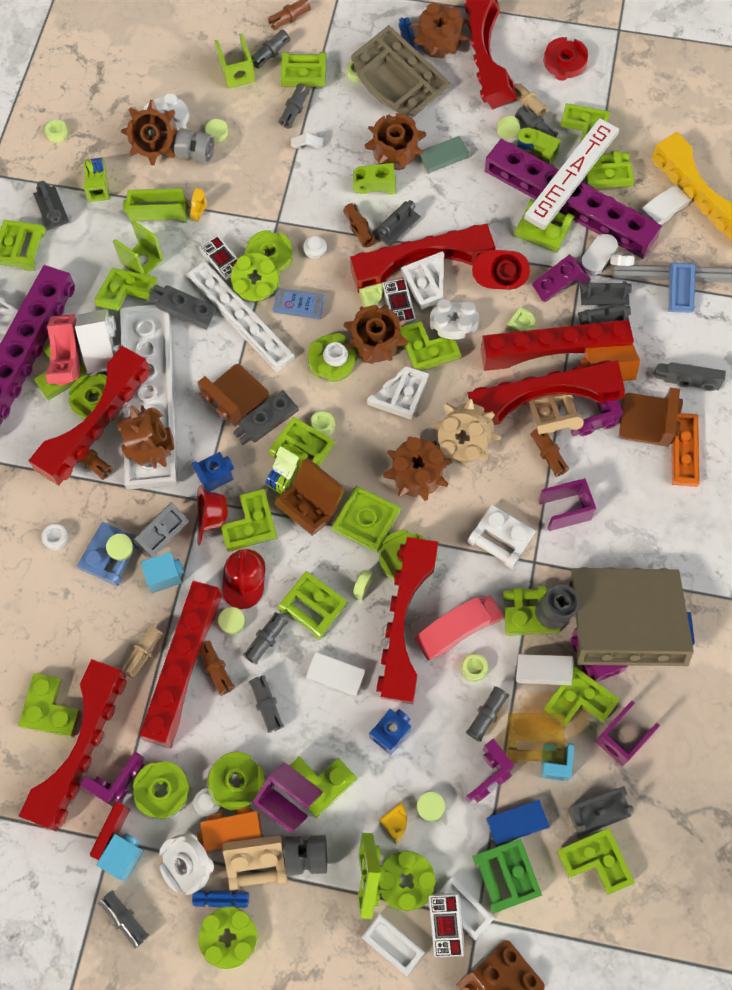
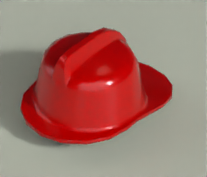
M488 250L476 257L473 262L472 273L476 282L482 287L511 290L521 287L528 280L530 264L520 252Z
M199 485L197 491L199 518L198 546L201 544L204 531L221 527L228 517L226 497L222 494L205 491L202 485Z
M250 549L238 550L232 553L226 560L222 591L226 602L232 607L241 610L249 609L262 598L266 567L263 557L256 551Z

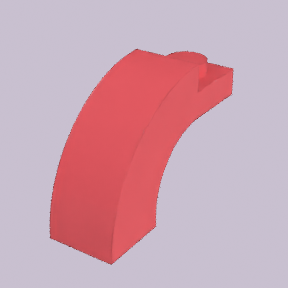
M75 314L52 316L48 322L47 329L51 349L50 364L46 372L48 384L66 385L73 382V380H79L80 345L75 330L77 322Z
M491 595L481 599L476 597L434 621L414 639L429 661L446 654L468 636L500 622L505 616Z

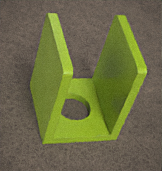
M242 33L239 34L245 61L228 66L226 65L219 42L215 40L218 61L228 89L255 82L253 61ZM238 71L246 72L240 78L234 77V74Z
M133 221L131 224L138 244L132 250L116 239L113 241V244L123 266L132 272L148 275L164 258L157 236L136 221ZM145 255L149 260L145 265H141L138 256Z

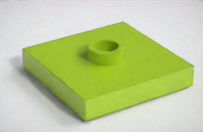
M355 486L331 529L333 532L378 553L384 539L401 512V507L363 488Z

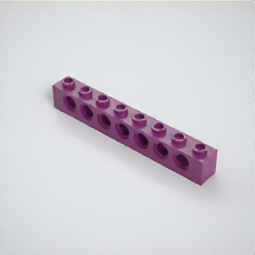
M500 139L487 155L484 172L535 200L559 171L552 164L536 158L533 154L527 153L516 147L513 143ZM583 182L579 184L559 210L560 213L565 215L567 213L574 215L573 221L599 235H612L617 240L619 246L642 259L657 240L662 227L655 220L645 217L633 208L621 204L613 197L607 196Z
M43 265L0 343V426L3 420L9 416L11 405L14 399L20 395L22 385L26 377L30 376L36 358L43 352V345L49 337L47 325L50 317L62 316L68 298L74 294L75 284L68 272Z

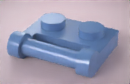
M102 522L77 567L90 575L118 586L122 580L120 577L131 557L124 561H117L112 571L107 572L113 560L106 550L107 541L115 534H125L131 540L136 535L129 534ZM134 544L133 553L135 552L136 548H140L138 545Z

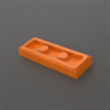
M680 413L677 414V421L681 422L678 437L674 436L671 441L672 485L698 487L700 484L698 414Z

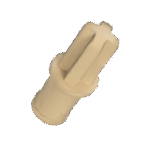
M521 83L514 84L517 99L522 103V106L525 105L537 117L541 116L543 118L548 112V107L537 98L535 92H530Z
M150 626L139 644L133 646L135 650L122 667V672L131 678L136 677L147 659L152 658L151 653L164 634L155 627Z

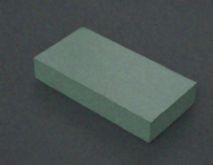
M460 136L422 150L423 154H418V157L429 174L469 158L470 152Z

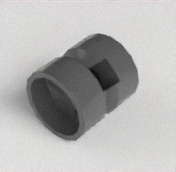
M558 584L552 586L535 607V615L539 623L548 629L554 630L564 626L577 613L580 607L578 594L567 585Z
M310 835L307 840H304L302 836L285 837L286 875H303L305 870H309L311 874H326V835ZM307 852V858L300 857V854Z

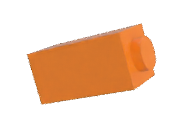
M634 345L585 348L584 358L580 359V366L589 367L606 360H618L623 381L636 380L640 358Z
M252 808L236 810L235 815L224 817V813L207 816L208 821L200 822L201 830L197 831L198 842L208 854L223 851V843L263 837L260 814L257 811L252 812Z

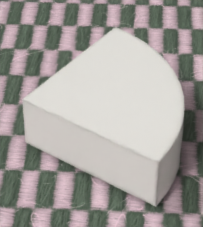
M305 133L292 138L291 147L302 149L303 145H310L312 149L323 147V139Z

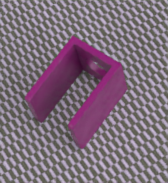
M586 478L542 489L538 500L539 504L578 495L582 505V509L552 516L547 527L548 531L587 522L592 519L597 508Z
M632 700L595 740L621 766L626 764L660 726L658 723L653 725L628 754L607 736L610 730L635 704Z
M284 762L268 776L252 803L287 831L293 833L307 819L308 815L274 789L275 785L305 808H309L322 795L323 791Z

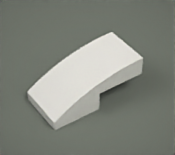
M674 185L647 203L640 213L661 225L669 221L674 213L688 207L692 199L678 186Z

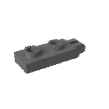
M154 285L153 292L149 295V300L156 303L158 309L205 330L208 329L216 311V306L166 285L163 288L159 285Z
M671 362L669 364L659 363L653 375L657 379H663L664 382L677 384L680 387L692 386L702 388L705 391H719L725 380L726 371Z
M281 390L241 419L238 423L240 427L233 434L236 438L242 436L239 439L242 445L251 440L255 443L299 411L298 406L284 390Z

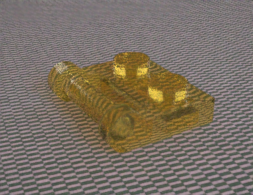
M508 713V758L511 762L517 764V761L556 762V764L565 765L564 714ZM517 741L556 742V750H517Z

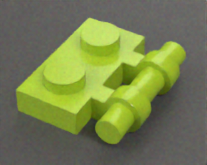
M615 150L611 153L602 154L585 176L586 185H590L595 189L633 187L635 180L631 162H626L629 161V152L620 153L619 150Z
M544 585L536 586V589L513 587V590L502 591L503 601L513 600L514 607H504L503 610L506 636L557 634L560 632V628L555 630L548 629L539 623L535 615L536 606L523 607V600L537 599L538 603L550 588H546Z

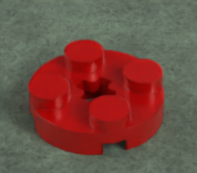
M567 37L556 38L546 47L543 57L544 66L559 81L576 77L586 69L588 50L579 40L574 39L573 42L568 41ZM562 56H565L566 58H567V57H570V59H569V60L562 59Z

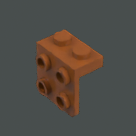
M240 364L233 365L214 383L206 376L198 381L199 395L202 400L216 408L218 415L223 420H228L234 427L238 425L241 419L254 411L269 397V391Z
M670 387L665 398L626 393L622 404L623 414L620 420L619 437L624 440L669 447L674 436L678 437L681 422L677 421V414L681 413L683 399L679 398L680 389Z
M306 458L301 463L293 486L279 495L274 504L313 536L332 521L344 488L317 464Z
M508 940L503 941L474 970L456 984L460 990H544L545 988L540 977Z

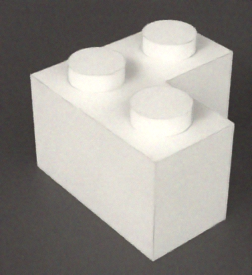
M108 309L79 314L75 330L87 374L106 371L107 363L119 350L118 345L114 346L112 340L116 330L114 316H109Z

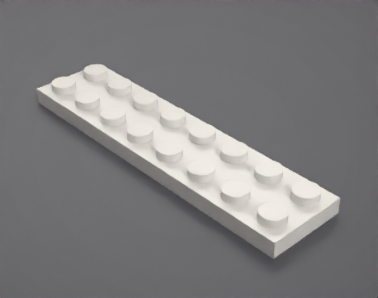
M156 305L120 308L121 346L123 345L145 358L150 368L148 379L138 386L133 398L123 405V419L131 416L130 406L132 405L139 411H141V405L144 406L145 410L151 407L156 408L163 415L159 419L164 427H170L175 449L170 451L172 455L166 457L167 466L163 467L157 462L156 469H154L152 463L140 466L133 458L127 459L124 455L125 487L128 490L177 485L170 314L158 309Z

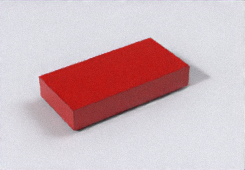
M118 802L114 803L90 852V857L97 860L100 859L113 836L119 834L131 810L130 808Z

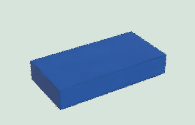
M540 799L486 818L495 846L550 827Z

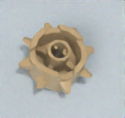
M468 399L466 403H462L456 408L448 403L444 404L446 417L442 422L433 423L432 425L433 428L438 430L440 451L446 456L459 460L461 464L470 460L474 461L478 457L485 461L489 459L488 444L491 441L501 439L499 435L494 433V422L491 420L495 415L493 411L485 413V409L473 404L472 399Z

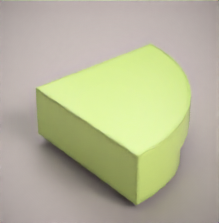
M382 283L359 289V295L364 307L380 304L383 297Z

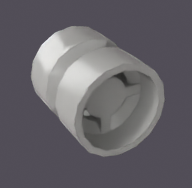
M180 128L174 144L175 157L188 161L193 158L194 162L208 165L214 152V136L202 132L196 135L194 130Z

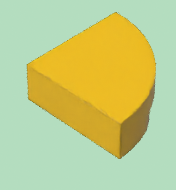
M195 188L191 201L190 218L197 222L201 219L207 205L203 189Z
M402 802L379 819L395 843L399 842L407 826L406 810Z

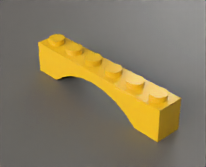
M678 132L656 144L651 158L656 167L660 168L672 183L676 184L699 207L701 213L706 215L715 224L716 228L722 231L732 243V202L719 196L702 179L695 166L692 146Z

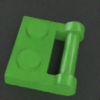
M521 839L472 856L475 865L479 866L492 902L490 907L493 914L542 896ZM497 858L511 896L505 900L501 896L489 860Z

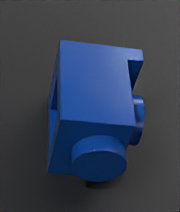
M221 452L198 463L197 461L192 463L205 491L210 492L234 480L231 473L234 470V466L228 456L223 458Z
M389 709L374 729L369 732V738L391 755L411 731L412 726L408 723L411 719L400 709H397L396 712ZM390 723L396 724L397 730L395 732L387 730V726Z

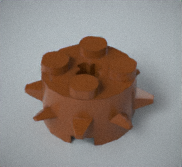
M431 3L427 5L426 10L420 15L419 24H411L412 28L418 30V36L414 39L413 44L420 45L424 49V53L433 58H444L445 54L448 53L455 54L460 47L461 40H469L468 36L461 33L462 27L467 23V20L461 18V12L458 8Z
M150 100L147 110L138 111L131 107L129 112L132 119L128 122L127 128L121 129V133L127 135L128 142L132 145L129 154L133 156L139 153L142 156L148 157L152 166L155 165L157 156L165 154L174 158L173 148L178 133L173 119L176 112L174 110L168 112L158 110L154 100ZM154 128L156 136L152 139L153 135H149V130Z
M396 113V116L389 114L386 115V118L382 116L375 123L374 127H368L373 133V139L365 144V149L373 150L374 158L379 164L394 163L395 170H403L406 165H409L416 158L417 154H423V151L418 147V142L426 137V132L416 128V123L412 117Z
M378 305L362 306L360 311L356 313L354 321L344 322L343 325L351 332L352 338L345 347L354 348L358 356L365 363L373 364L386 360L391 361L392 356L398 352L399 346L408 344V340L400 334V328L407 322L406 319L399 320L392 310L389 309L388 311V305H384L382 308H378Z
M133 405L130 406L131 416L117 423V428L124 442L122 451L127 459L133 458L140 466L152 463L154 469H156L158 462L163 467H166V457L172 455L170 451L175 449L170 427L165 428L159 419L163 417L162 413L153 407L145 410L144 406L141 405V411H139Z
M410 436L396 451L388 450V455L393 459V467L383 473V476L395 481V485L399 489V497H402L404 494L412 497L420 495L424 501H427L428 495L433 493L439 486L447 487L449 485L442 476L443 469L452 464V459L443 457L442 451L437 447L436 440L430 442Z

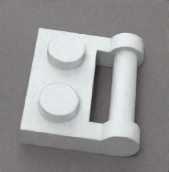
M491 505L470 535L467 543L472 546L477 545L504 561L506 563L505 566L513 569L536 531ZM485 532L489 536L493 537L494 539L513 549V553L510 554L501 547L482 537L483 533Z

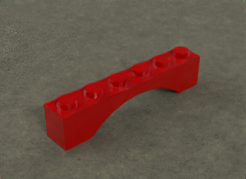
M466 0L464 8L469 16L467 24L473 36L470 37V41L476 52L473 58L479 69V72L476 74L479 83L482 85L480 96L483 102H487L493 110L517 99L513 79L505 68L493 61L491 56V33L500 13L498 0Z
M488 224L473 225L466 229L452 230L437 236H427L417 241H406L400 245L382 247L367 253L360 252L350 256V268L357 292L359 293V289L386 282L401 267L443 251L444 259L473 265L474 260L479 254L484 251L495 250L496 246Z
M621 320L483 335L480 350L484 371L508 369L519 363L543 356L566 353L584 354L585 348L633 345L634 339L630 321Z
M122 345L107 363L105 389L94 410L72 430L58 437L45 440L28 460L33 469L58 486L63 480H67L79 460L81 461L86 457L91 445L102 437L104 429L110 421L112 422L117 418L122 406L133 398L138 386L148 379L150 368L147 360Z
M606 360L589 367L577 366L570 371H553L546 376H530L522 381L513 383L502 382L498 386L490 388L478 387L467 393L468 398L472 399L473 404L483 407L485 413L493 411L495 415L491 420H493L494 425H497L519 406L543 396L556 394L576 395L591 399L597 403L625 398V387L618 360Z
M407 537L406 544H400L398 559L403 560L401 570L396 569L394 585L399 586L397 596L392 595L390 612H394L393 623H387L385 638H389L390 642L388 649L383 648L381 665H386L384 676L379 675L376 692H381V699L413 704L418 675L410 662L405 647L404 624L407 610L414 594L423 582L434 573L438 541Z
M192 581L139 734L145 742L172 748L180 724L189 680L200 648L209 628L214 622L222 598L220 590L216 586Z
M91 659L80 682L84 713L77 742L60 768L44 782L30 790L18 817L53 831H57L58 827L63 826L68 816V810L66 809L70 800H74L79 792V780L82 774L88 771L92 763V757L90 756L95 746H99L103 739L104 731L102 729L106 721H109L115 712L114 703L116 698L125 690L127 680H125L126 675L120 669Z

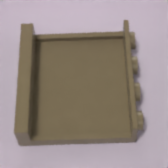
M572 568L569 587L574 589L580 600V607L575 614L579 644L577 651L578 665L689 666L694 650L679 569Z

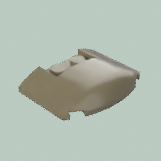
M390 25L351 55L356 74L367 90L382 104L401 114L415 117L451 86V83Z

